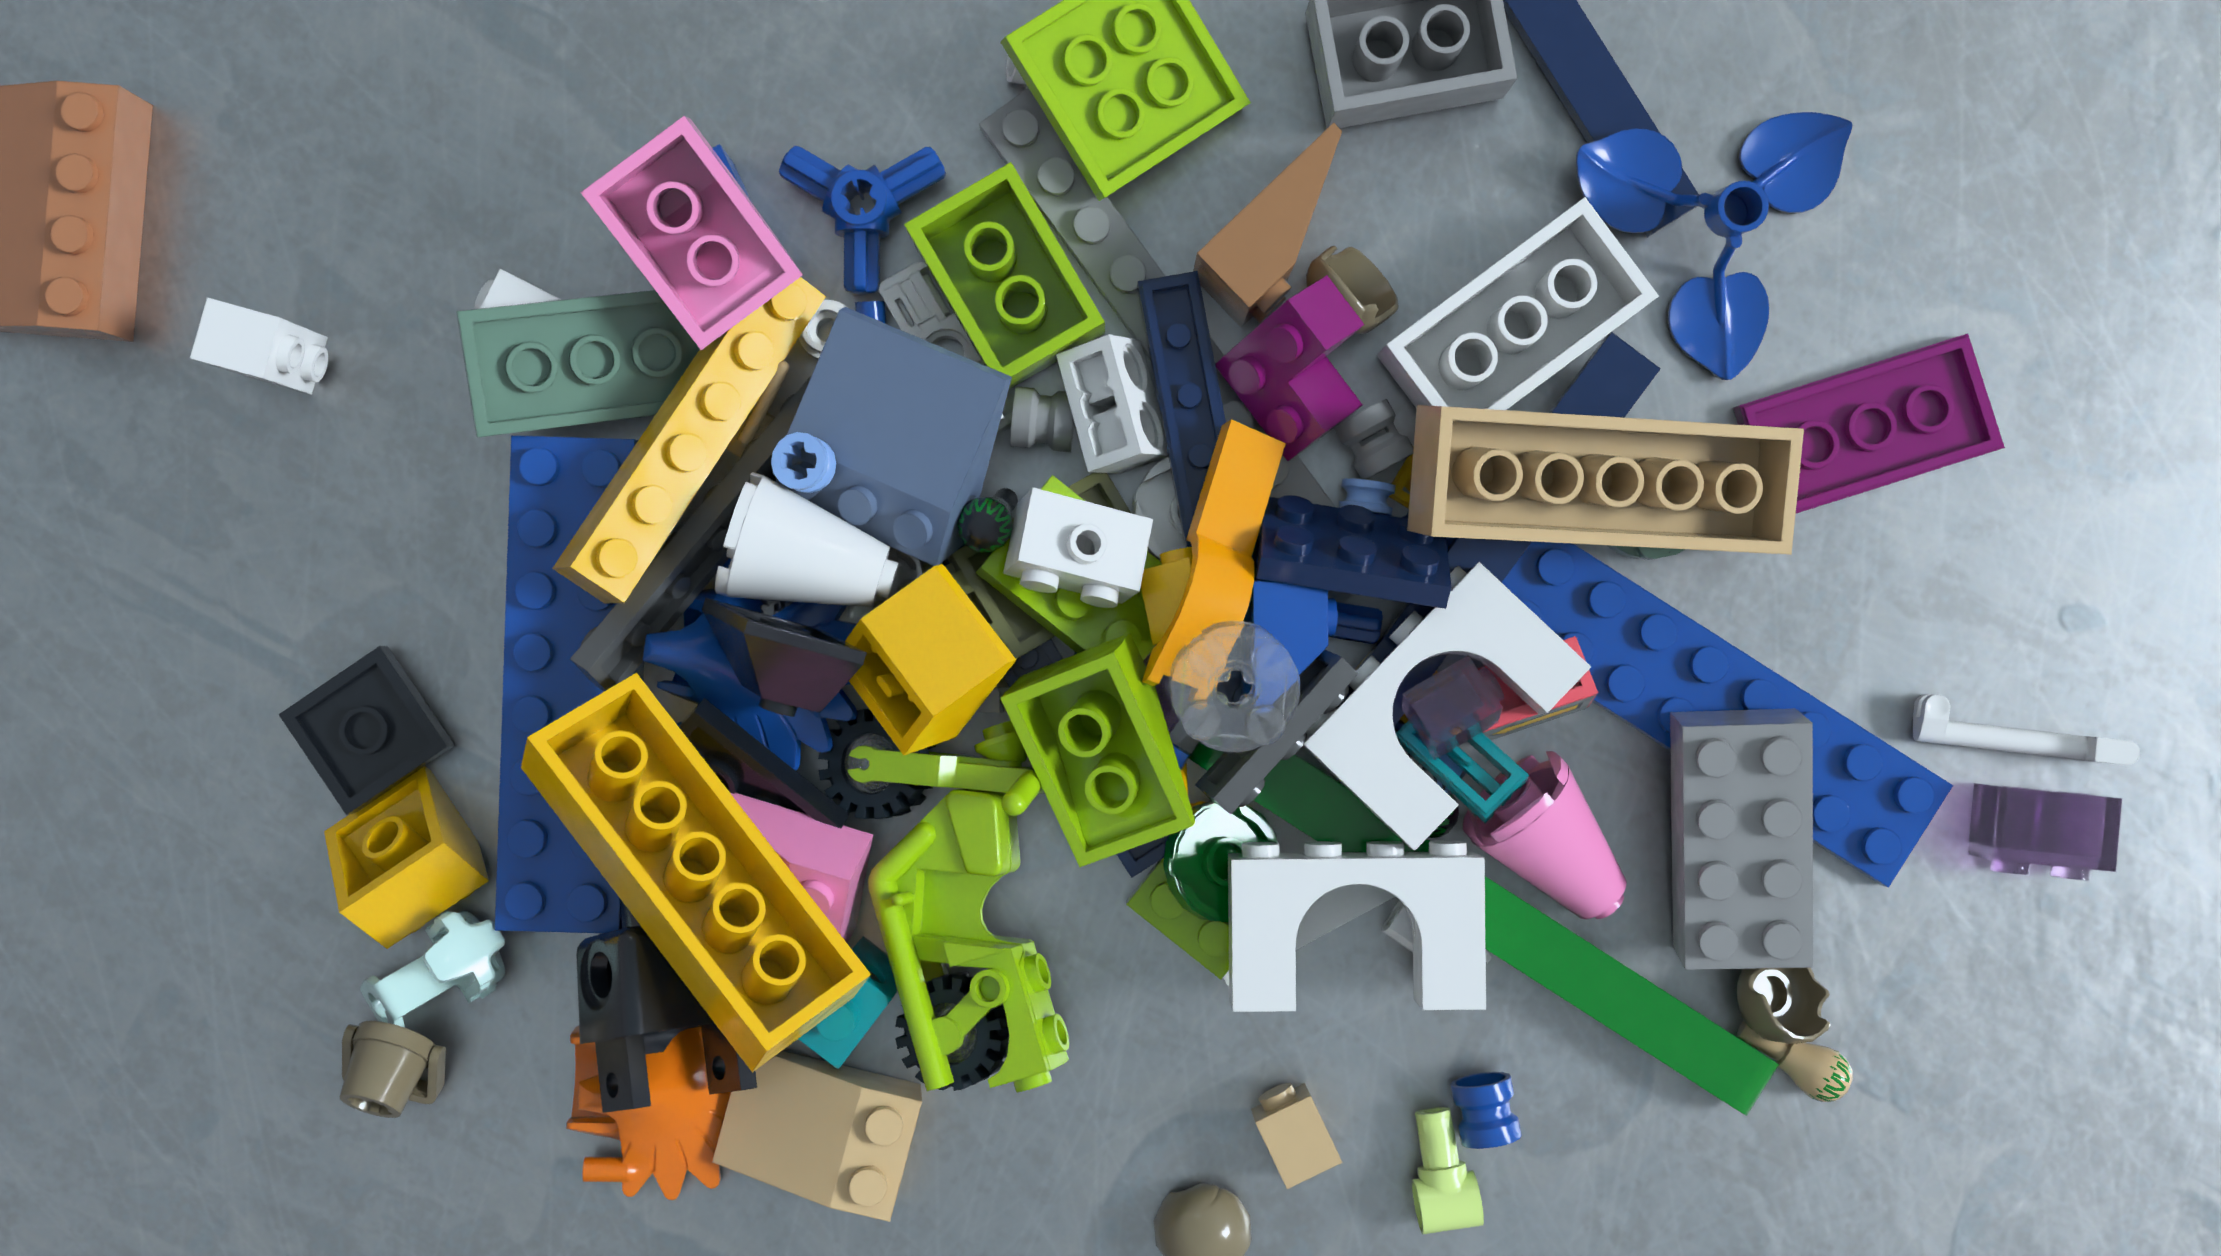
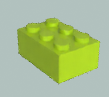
M1012 162L904 224L912 242L984 365L1012 377L1009 389L1058 361L1056 354L1093 341L1105 334V321Z

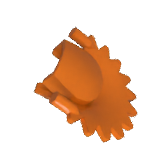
M576 1026L570 1035V1042L575 1044V1086L572 1116L566 1122V1129L620 1140L622 1157H585L582 1173L583 1182H622L624 1195L633 1197L653 1173L664 1196L668 1200H675L681 1192L688 1170L706 1187L710 1189L716 1188L721 1179L720 1165L712 1163L731 1092L709 1095L701 1027L679 1032L670 1041L664 1052L645 1054L651 1106L603 1113L595 1042L580 1044L579 1026Z

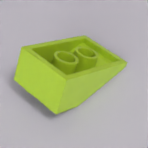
M1131 633L1022 675L1000 697L1079 867L1190 828L1196 822L1156 688L1142 682L1146 666Z

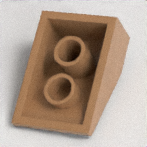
M1335 123L1330 125L1197 252L1193 271H1198L1201 287L1241 328L1252 317L1261 324L1286 300L1285 295L1292 288L1287 283V280L1296 263L1342 131Z

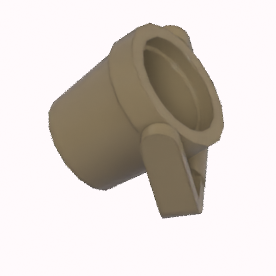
M364 1021L359 1023V1026L349 1024L342 1038V1079L344 1083L340 1093V1100L359 1111L386 1118L400 1117L408 1100L422 1104H432L445 1083L446 1047L435 1045L425 1036L391 1023ZM426 1068H428V1081L420 1079Z

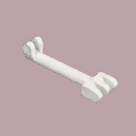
M1924 694L1919 696L1914 702L1913 738L1919 742L2120 765H2132L2140 758L2138 745L2128 740L1949 721L1950 703L1946 697Z

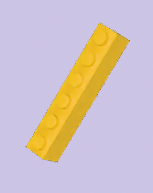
M800 277L704 349H699L553 566V570L604 604L625 603L777 372L778 364L785 360L826 297L824 294Z

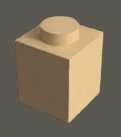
M1284 1083L1266 1091L1259 1097L1261 1104L1252 1108L1251 1111L1259 1132L1287 1189L1343 1163L1305 1083L1293 1088L1292 1083Z

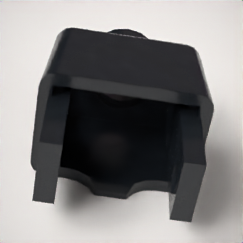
M619 898L623 928L585 938L577 947L576 953L580 1044L595 1042L602 1112L651 1106L645 1054L664 1052L670 1041L679 1032L696 1027H701L709 1095L757 1088L756 1072H751Z

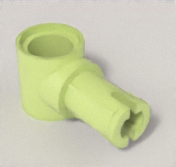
M1434 1107L1416 1111L1415 1117L1423 1165L1418 1167L1419 1178L1412 1179V1193L1421 1234L1483 1226L1484 1214L1478 1182L1474 1171H1467L1466 1162L1459 1161L1451 1109L1449 1107Z

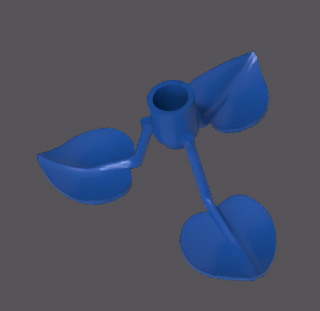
M1817 112L1790 113L1770 118L1759 124L1748 134L1739 152L1742 168L1756 180L1753 182L1738 181L1732 183L1712 195L1708 193L1682 195L1671 192L1681 179L1682 161L1674 144L1658 132L1637 128L1623 130L1601 140L1584 144L1578 149L1576 154V171L1582 194L1603 222L1610 227L1627 233L1648 232L1660 224L1665 212V204L1668 203L1673 206H1697L1704 208V218L1709 229L1716 235L1726 238V244L1713 267V279L1696 277L1685 282L1676 291L1668 310V325L1675 343L1686 355L1719 379L1731 380L1749 364L1762 342L1769 320V299L1765 287L1757 276L1748 272H1739L1725 277V269L1736 248L1742 245V234L1756 229L1763 223L1768 214L1769 205L1785 213H1802L1817 207L1830 195L1840 176L1845 147L1852 131L1853 125L1851 121Z

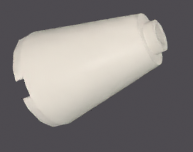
M752 472L750 474V483L745 482L730 521L723 547L728 548L727 557L732 559L729 568L718 566L715 592L716 594L733 598L872 607L876 595L888 599L899 562L888 559L890 546L770 478Z

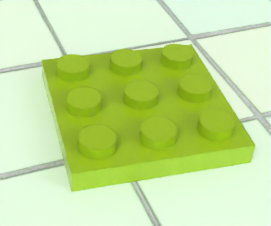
M1063 0L1008 34L1000 42L1098 201L1106 198L1251 103L1190 0Z

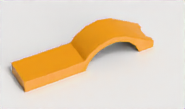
M1232 419L1221 426L1186 540L1191 542L1193 553L1186 589L1171 624L1162 639L1151 651L1142 682L1155 686L1160 683L1163 675L1191 686L1187 698L1188 701L1196 704L1205 702L1239 634L1249 607L1254 584V560L1252 553L1286 443Z

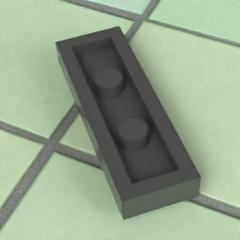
M1324 650L1266 709H1263L1198 780L1195 786L1230 815L1238 807L1248 805L1259 795L1264 787V778L1280 760L1289 759L1303 746L1307 738L1306 731L1323 713L1327 714L1333 711L1344 701L1349 692L1348 685L1359 673L1343 657Z

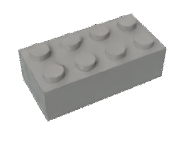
M1796 708L1670 712L1673 948L1685 970L1812 968L1813 723Z

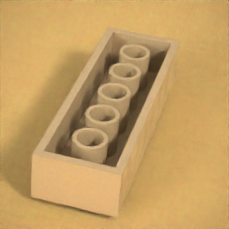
M1417 405L1407 531L1433 537L1792 555L1804 429Z

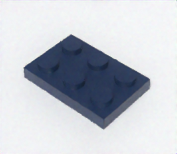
M1286 495L1280 498L1269 497L1259 530L1257 579L1444 609L1447 607L1452 588L1446 537H1433L1407 531L1408 515L1401 518L1376 514L1358 505H1346L1338 508L1313 504L1311 501L1295 495Z

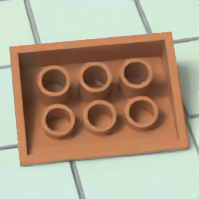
M48 81L0 86V332L134 342L153 105L119 85Z

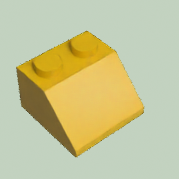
M426 766L358 812L349 814L324 831L339 913L386 949L409 934L416 932L427 922L461 899L467 898L476 889L489 881L478 840L432 771Z

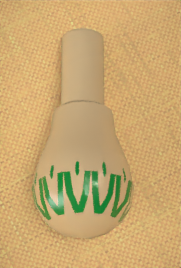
M1745 1021L1740 1025L1736 1037L1775 1059L1776 1063L1779 1064L1778 1067L1786 1072L1810 1098L1820 1102H1833L1839 1100L1848 1092L1853 1081V1072L1847 1059L1839 1051L1810 1043L1787 1044L1765 1040L1752 1030Z

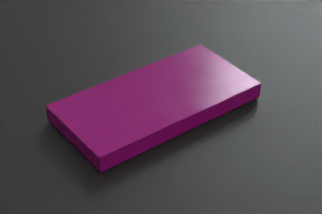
M1968 333L1733 408L1738 425L1804 429L1796 514L2005 448Z

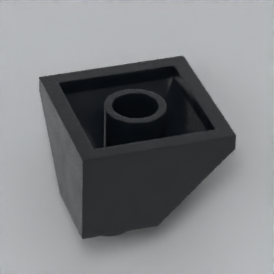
M705 598L702 611L740 684L761 697L758 706L768 711L795 717L799 707L820 713L864 663L867 652L819 628Z

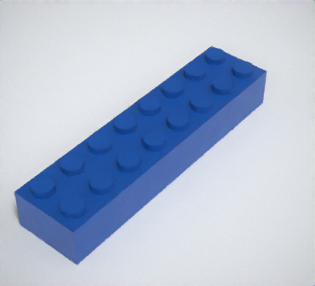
M511 435L495 931L603 934L623 928L619 896L521 769V763L528 736L604 692L596 687L570 658L580 648L586 634L597 627L617 603L604 604L552 568L638 442L636 439ZM644 661L633 672V674L637 673L643 682Z

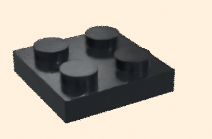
M388 646L377 647L278 714L346 815L358 812L455 746Z

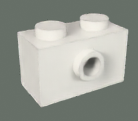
M1032 487L1017 503L1003 574L1021 578L1020 585L1029 590L1054 593L1057 592L1058 588L1081 593L1080 600L1086 604L1102 608L1117 607L1118 603L1122 604L1140 592L1153 519Z

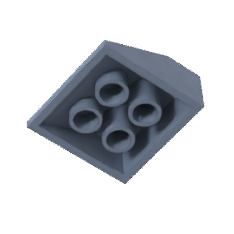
M844 307L837 314L787 435L796 432L808 433L828 443L836 459L835 474L826 487L813 493H804L788 488L780 483L777 478L776 482L884 544L933 566L939 565L964 545L958 532L959 516L967 503L979 498L981 495L1012 377ZM802 448L800 449L801 458H793L791 467L792 470L802 473L803 477L806 478V468H815L817 458L805 452V449Z

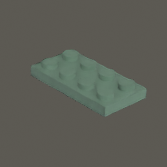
M655 290L456 311L477 437L656 415L700 349Z

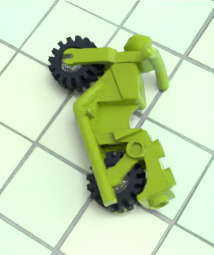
M870 709L857 710V717L854 720L836 721L840 729H829L833 748L828 752H819L818 759L828 760V769L818 770L820 781L830 780L832 786L824 790L826 795L830 799H840L839 806L848 813L855 812L856 818L883 819L901 816L911 812V806L921 805L927 798L922 794L924 789H933V787L962 788L951 790L870 871L868 878V890L904 1014L897 1016L895 1027L904 1028V1035L895 1038L897 1049L907 1046L910 1055L901 1060L907 1069L915 1065L920 1069L915 1078L925 1084L926 1091L935 1089L945 1090L953 1087L954 1091L962 1090L989 1078L990 1075L996 1072L998 1073L988 1079L989 1087L992 1088L1013 1082L1016 1093L1052 1082L1049 1071L1069 1060L1066 1052L1069 1049V1036L1062 1017L1059 1014H1055L1048 989L1051 987V976L1047 962L1042 954L1037 953L1032 939L993 935L988 931L982 914L983 904L991 887L1004 875L1015 872L1020 866L1017 815L1022 814L1037 795L1045 794L1033 767H1022V762L1026 761L1027 754L1012 722H1003L982 730L985 741L974 745L976 753L984 757L928 751V749L934 748L936 745L903 756ZM947 964L950 967L964 966L989 969L982 970L975 976L969 977V972L949 974Z

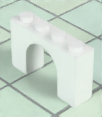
M1480 562L1468 573L1460 566H1457L1450 573L1452 588L1446 609L1435 607L1425 618L1414 611L1389 637L1398 646L1381 664L1372 655L1357 670L1359 674L1349 684L1355 691L1338 708L1327 714L1323 713L1307 730L1311 736L1303 744L1326 769L1414 851L1459 804L1406 754L1397 739L1393 725V703L1398 687L1407 673L1418 663L1440 655L1465 656L1487 666L1540 715L1548 713L1591 668L1581 656Z
M1453 840L1430 841L1429 852H1404V842L1371 841L1366 842V852H1342V843L1320 841L1304 843V853H1279V843L1248 842L1242 843V853H1228L1229 1002L1233 1012L1296 1011L1295 947L1299 925L1307 910L1317 899L1335 888L1351 884H1367L1382 888L1395 895L1405 907L1413 932V994L1415 1002L1422 1010H1486L1484 857L1476 852L1467 851V842Z

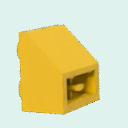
M943 564L933 566L862 617L845 640V642L867 652L862 667L853 675L849 682L903 756L956 738L1016 661L1010 650Z

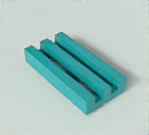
M1438 692L1396 733L1401 747L1485 824L1494 815V812L1501 805L1503 806L1511 798V795L1529 779L1527 772ZM1435 713L1439 715L1508 779L1500 785L1429 719ZM1418 730L1421 731L1491 796L1485 801L1414 734Z

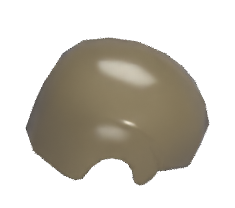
M1331 246L1311 262L1306 274L1307 287L1328 275L1365 324L1354 334H1366L1378 327L1398 310L1397 295L1389 281L1375 264L1358 249L1348 247L1332 255L1337 250V247Z
M1755 968L1742 970L1736 992L1741 1016L1745 1023L1763 1039L1787 1044L1813 1042L1828 1031L1831 1024L1830 1021L1822 1018L1821 1009L1830 994L1814 978L1811 968Z
M1198 1183L1184 1191L1169 1193L1163 1200L1154 1220L1155 1242L1163 1256H1244L1252 1240L1250 1215L1239 1198L1229 1190L1219 1188L1213 1184Z

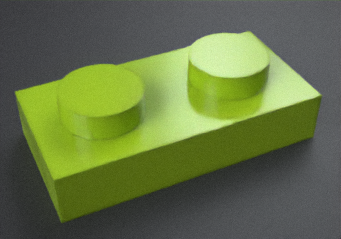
M1162 858L1128 898L1126 905L1221 980L1229 970V923L1203 920L1183 909L1168 888L1163 867L1164 858Z

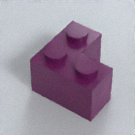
M1328 275L1285 301L1215 363L1216 368L1266 434L1286 443L1282 455L1287 461H1290L1363 406L1327 356L1365 324Z

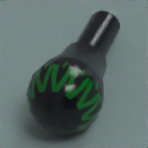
M1002 488L993 497H979L965 505L959 516L957 526L959 536L966 546L974 551L984 553L993 552L1007 543L1013 529L1012 511L1018 502L1014 491Z

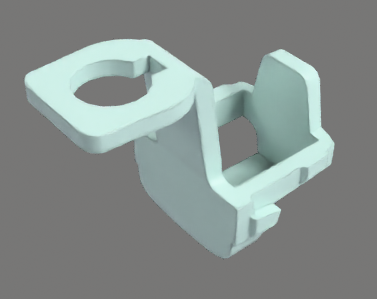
M446 911L434 920V924L425 929L433 946L422 957L382 980L373 975L363 981L360 991L376 1019L380 1022L391 1023L405 1028L402 1016L454 986L460 988L468 1003L479 997L483 999L496 990V986H498L497 983L505 975V966L499 952L505 945V939L500 931H495V922L492 920L480 922L473 914L467 911L458 913Z

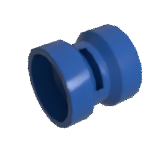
M1477 1073L1460 1077L1451 1082L1453 1102L1461 1108L1463 1119L1458 1125V1130L1463 1147L1472 1149L1494 1148L1511 1144L1521 1138L1519 1118L1511 1112L1509 1100L1514 1095L1512 1079L1509 1073Z

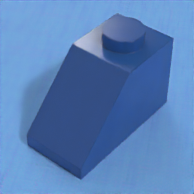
M1254 581L1249 607L1241 626V711L1266 709L1329 646L1328 635H1334L1336 632L1338 611L1336 600L1328 598V590L1274 581Z

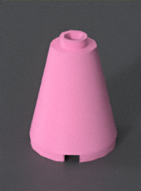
M1546 751L1549 760L1541 763L1533 755L1521 759L1517 764L1529 774L1528 781L1520 789L1518 788L1503 806L1501 805L1494 812V815L1486 824L1468 810L1463 821V831L1474 845L1581 919H1591L1594 917L1602 919L1608 917L1621 906L1624 900L1623 893L1626 889L1627 881L1568 764L1554 751ZM1502 773L1495 778L1500 785L1508 779ZM1484 789L1479 794L1485 801L1491 796Z

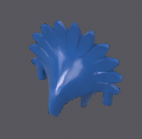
M729 558L722 567L729 568L732 558ZM715 589L702 590L683 613V629L646 635L643 661L675 672L672 681H657V688L696 704H699L705 698L795 771L800 766L801 742L821 753L828 752L833 748V741L826 718L849 721L857 717L856 707L842 689L820 713L798 707L795 717H790L758 706L761 697L740 684L702 608L705 598L761 613L760 606L763 603L760 599L726 597L716 594ZM794 602L773 615L819 628L843 641L847 639L856 626V623L839 620L848 605Z

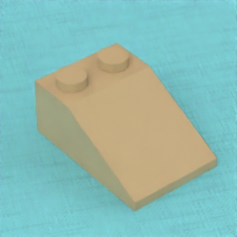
M781 1051L755 1070L757 1088L731 1092L712 1163L832 1209L890 1222L922 1104L921 1084L844 1065L837 1069L827 1061Z

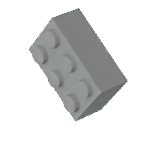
M1309 0L1305 15L1326 129L1333 123L1339 128L1503 99L1517 80L1503 0Z

